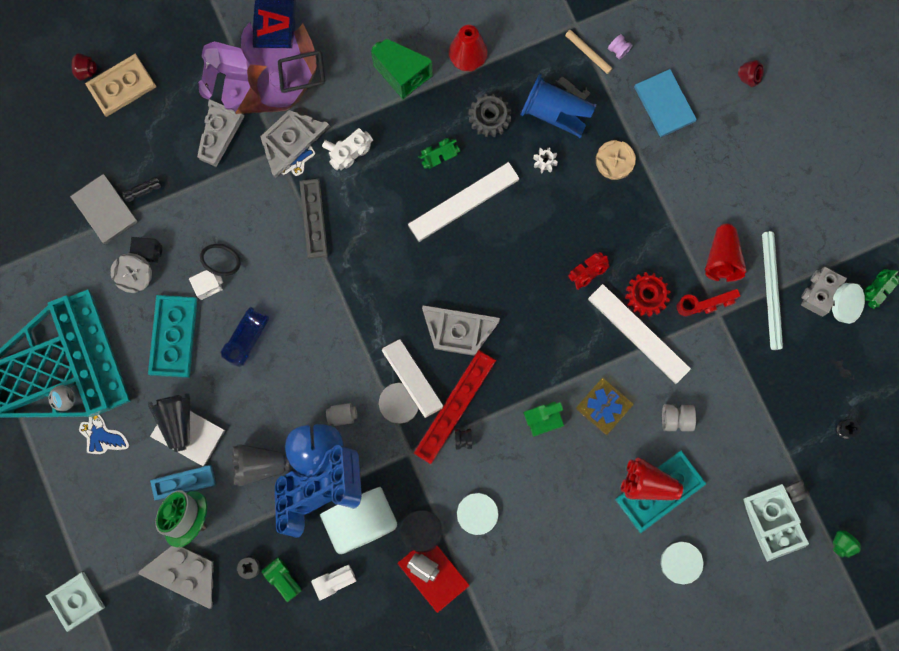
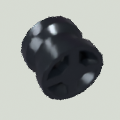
M455 429L456 450H460L462 447L472 449L471 429L466 431Z

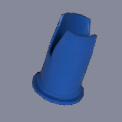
M539 73L521 112V116L530 114L581 138L586 125L576 116L591 118L597 104H592L545 82L541 78L542 74Z

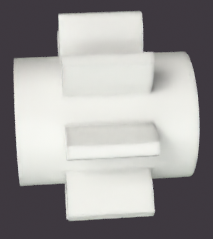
M540 148L539 155L536 154L533 157L537 161L534 164V168L539 167L541 173L544 170L552 172V165L557 166L558 163L556 160H553L556 158L557 153H552L550 148L544 151ZM544 158H548L547 163L543 162Z

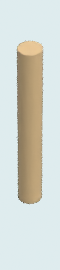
M569 30L565 36L605 73L609 74L613 68L574 32Z

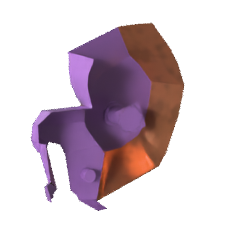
M249 22L241 35V48L215 41L204 45L201 55L204 60L202 80L198 82L201 96L210 99L213 94L217 73L221 72L226 75L221 100L225 108L234 111L235 114L280 112L293 107L299 102L307 88L282 93L280 90L278 60L315 51L304 24L302 23L294 32L269 33L257 37ZM315 55L282 63L284 89L311 82L317 67Z

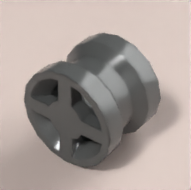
M803 480L784 487L790 496L791 503L810 496L809 492L804 488Z
M253 557L242 559L237 566L238 574L245 579L256 577L261 570L260 562Z

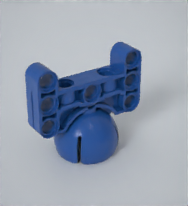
M315 424L313 426L314 447L311 446L309 425L298 427L287 436L285 444L286 457L290 465L297 472L291 471L284 476H280L275 483L276 530L280 534L296 538L300 537L305 527L304 515L330 501L352 509L357 508L361 502L358 452L344 447L340 432L332 426Z

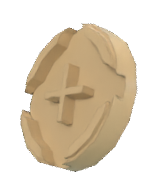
M611 140L599 148L596 156V166L604 177L619 180L627 177L632 172L636 156L633 149L627 143Z

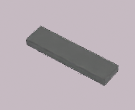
M320 180L299 181L308 259L328 257Z

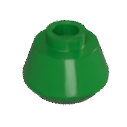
M845 530L836 532L832 544L834 546L833 551L842 558L844 556L849 558L861 551V544L854 536Z

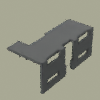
M563 76L558 81L555 80L554 86L585 100L590 94L586 90L587 88L582 93Z

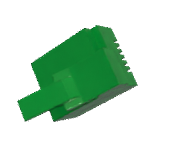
M555 401L523 412L532 437L564 427L559 411L563 410L561 402L556 404Z

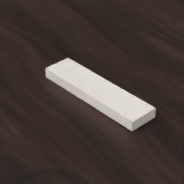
M399 339L384 347L382 352L423 416L426 418L442 409V403L401 340Z

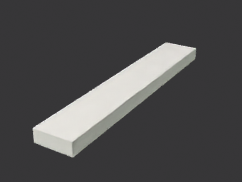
M508 162L415 219L408 226L420 242L519 181V177Z
M603 284L588 298L598 310L675 384L691 369Z

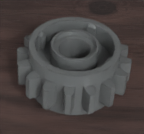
M484 94L483 98L477 97V103L472 102L471 107L473 109H469V123H473L472 129H477L478 135L482 133L485 134V137H488V135L495 137L497 133L503 134V128L508 129L509 124L507 122H511V116H509L511 109H507L508 102H503L501 96L497 98L495 94H492V96ZM493 113L495 117L489 119L485 114Z

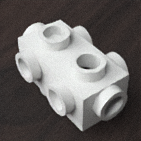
M359 128L343 142L340 140L335 145L325 140L322 147L331 151L329 152L331 159L329 162L335 170L349 168L354 163V159L359 155H365L369 151L370 143L373 139L368 132L365 131L363 133Z

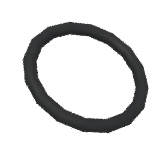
M223 244L207 245L200 253V262L203 267L217 276L233 275L239 271L241 266L240 257L237 252ZM222 248L234 255L237 265L232 271L219 272L206 264L204 254L209 249Z

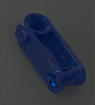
M250 307L228 343L221 350V358L227 360L233 366H244L249 358V353L267 325L269 316H263L254 311L253 307ZM239 350V356L236 359H231V352Z

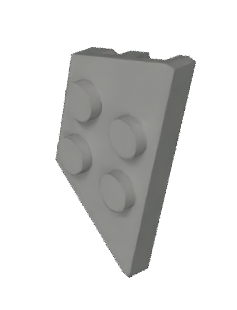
M288 110L260 136L273 177L276 178L330 125L325 121L320 122L312 117L301 116L297 112Z
M429 306L422 307L433 346L436 350L475 356L500 320V318Z
M171 546L138 573L209 609L213 607V561L185 547L176 548Z

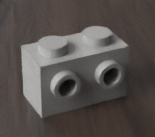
M826 267L819 271L816 270L810 279L813 283L810 288L807 287L801 296L804 299L801 306L821 317L829 313L835 302L833 300L834 294L845 283L847 278Z

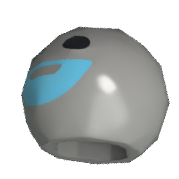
M56 386L50 391L48 396L49 404L58 411H67L74 405V392L68 386Z

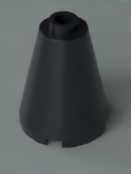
M186 393L185 398L175 395L158 399L155 405L152 402H148V407L168 448L174 449V452L186 450V446L190 445V394Z

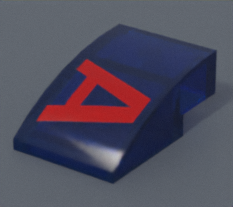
M255 0L253 48L293 47L296 24V0Z

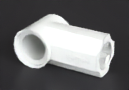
M347 565L331 574L327 573L311 582L320 601L337 593V590L356 582V578L350 565Z

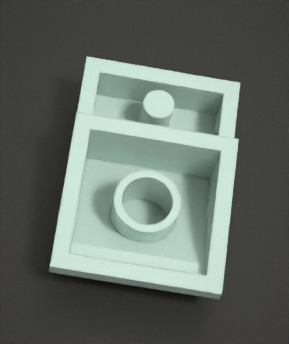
M783 484L743 499L753 530L767 562L802 549L809 544L800 526L801 521Z

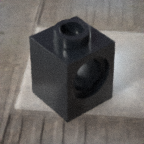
M131 237L129 253L137 254L147 262L158 263L159 257L162 256V245L154 238Z

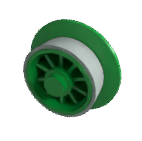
M178 490L168 495L162 502L156 515L155 524L157 531L165 535L169 545L176 548L183 547L189 544L200 531L206 529L207 525L204 522L207 515V500L205 496L198 491L185 493Z

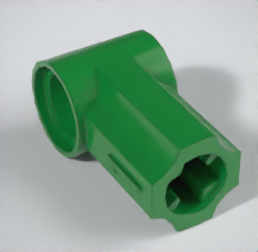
M279 557L261 570L268 582L277 588L287 602L302 591L289 574L288 567Z

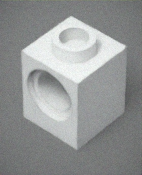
M207 270L189 278L200 300L223 290L221 276L212 274Z

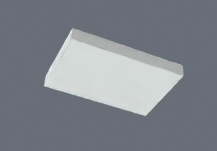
M190 411V445H187V449L179 451V453L205 466L225 430ZM157 425L150 437L167 446Z

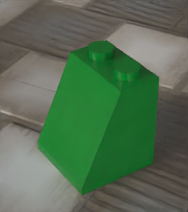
M387 38L382 42H377L372 47L373 66L402 100L433 77L432 61L428 57Z

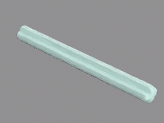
M769 231L762 234L770 346L772 350H780L783 348L775 237L774 232Z

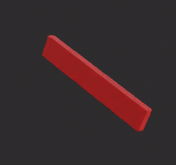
M478 350L413 454L432 464L496 362L495 359Z

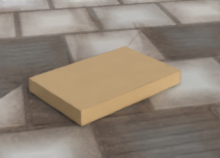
M136 53L85 83L106 117L157 87Z

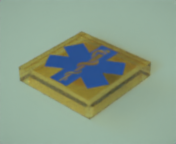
M602 377L575 409L605 435H608L634 404Z

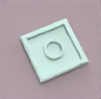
M81 572L46 595L67 632L105 608L84 572Z

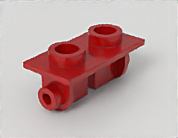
M601 252L595 253L584 261L588 266L587 268L580 264L570 271L568 277L572 282H575L577 290L587 286L592 279L603 274L609 268L606 255L603 256Z

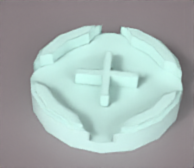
M845 283L837 289L833 297L835 306H832L834 317L839 322L848 324L855 322L860 317L865 304V295L863 289L858 284Z
M481 493L470 494L463 498L458 506V522L468 533L474 535L485 534L492 530L497 522V506L487 495Z
M676 542L669 545L661 555L660 562L665 576L678 584L692 583L699 578L704 563L699 550L686 542Z

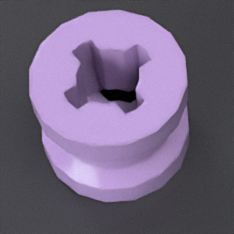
M620 34L611 42L608 49L611 52H615L616 57L620 60L630 51L633 45L630 42H626L624 36Z

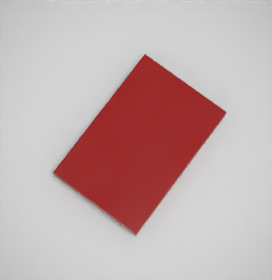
M438 546L427 553L411 551L398 562V565L437 613L470 586ZM415 553L423 554L438 564L437 569L440 572L434 581L429 580L426 583L407 568Z

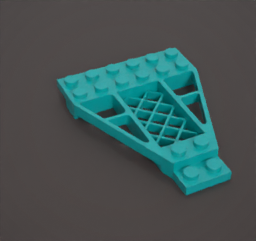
M89 289L70 297L66 295L48 302L47 307L0 348L1 358L25 335L30 345V348L0 360V372L4 373L0 381V393L2 389L11 392L6 403L0 401V404L4 405L2 407L0 405V418L94 417L131 402ZM51 313L59 337L36 345L31 330ZM54 347L62 350L57 361L49 358ZM43 351H46L45 355L39 354ZM34 355L43 357L38 369L30 366ZM65 355L68 359L70 366H67L62 363ZM47 360L56 363L51 374L43 371ZM16 362L24 365L19 376L10 373ZM60 366L69 368L64 380L56 377ZM28 367L36 370L32 382L23 379ZM41 373L50 376L45 387L36 384ZM9 375L17 378L12 390L4 387ZM54 379L62 382L51 387ZM22 381L30 384L25 395L17 392ZM59 385L68 387L77 385L86 412L60 413L52 408V413H14L15 409L48 397L50 391ZM34 387L42 389V391L32 394ZM15 394L23 397L22 399L12 402L15 397Z

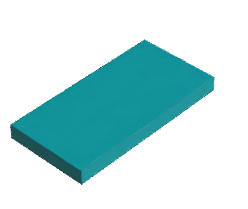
M156 295L148 375L190 378L198 298Z
M682 450L657 467L683 484V493L679 500L628 499L625 496V492L615 499L639 533H642L706 485V482Z

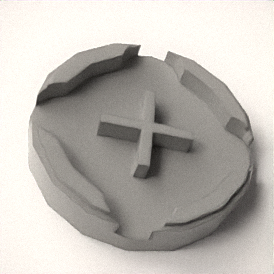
M127 253L119 256L113 262L111 278L112 280L114 279L115 285L119 289L129 293H136L144 290L149 285L152 279V270L149 263L143 257Z
M403 383L389 385L383 390L379 398L380 412L385 419L392 423L402 424L409 422L415 417L419 409Z

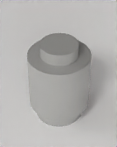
M351 403L334 405L326 409L328 425L339 426L354 423V419H357L356 407H352Z
M415 553L407 565L411 573L426 583L429 580L434 581L440 572L437 569L438 564L423 554Z

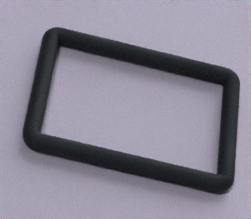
M320 50L278 60L280 90L282 93L325 83L323 54ZM319 54L321 81L284 89L282 63Z

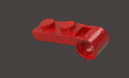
M738 289L701 302H698V299L693 295H685L677 303V311L682 316H690L704 311L706 314L716 311L718 306L724 305V307H729L736 304L735 300L740 297ZM684 301H688L691 303V310H687L684 308Z

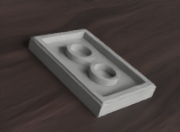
M104 174L70 196L103 244H107L138 222Z

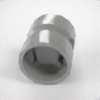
M675 404L663 405L662 426L664 431H676L678 428L681 431L689 432L695 430L696 412L694 405H681L680 408H677Z

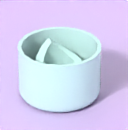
M381 487L363 493L361 502L355 509L337 505L320 514L334 549L338 554H345L394 531L397 527V521Z

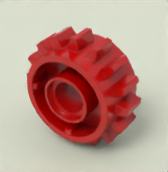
M645 272L643 277L638 274L636 281L631 279L629 282L631 286L626 288L629 294L625 296V299L630 300L627 305L634 308V313L639 311L640 316L647 313L648 317H651L653 312L658 315L660 309L664 310L666 308L664 303L670 301L667 295L671 292L666 290L668 283L662 282L663 277L657 278L655 273L648 276V273ZM643 291H650L652 299L645 298Z

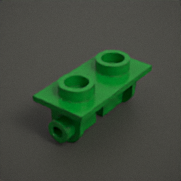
M448 137L439 141V146L435 148L429 146L421 150L422 154L418 155V158L424 159L421 162L424 169H430L440 164V155H442L444 161L457 156V153L460 152L459 147L453 145L457 141L455 139L450 140Z
M884 269L877 275L874 282L864 290L865 301H869L868 306L875 309L879 307L887 298L883 291L890 294L899 284V277L896 275L898 271Z

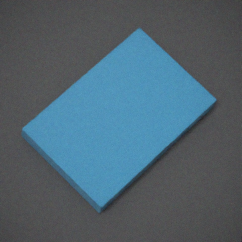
M670 69L635 84L634 88L660 138L696 122L697 119Z

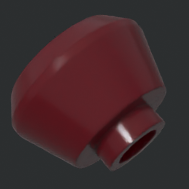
M77 53L72 59L74 77L78 80L92 77L93 73L96 72L95 61L91 57Z
M759 60L744 63L738 71L740 80L750 87H755L762 80L764 73L763 65Z

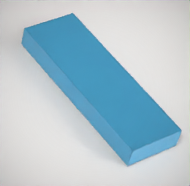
M212 465L150 480L155 501L165 499L168 495L178 490L188 493L216 485Z

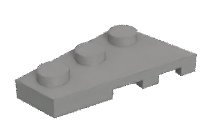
M209 99L208 115L205 117V130L201 136L197 157L217 167L244 115L235 114L234 111L227 110L224 105Z

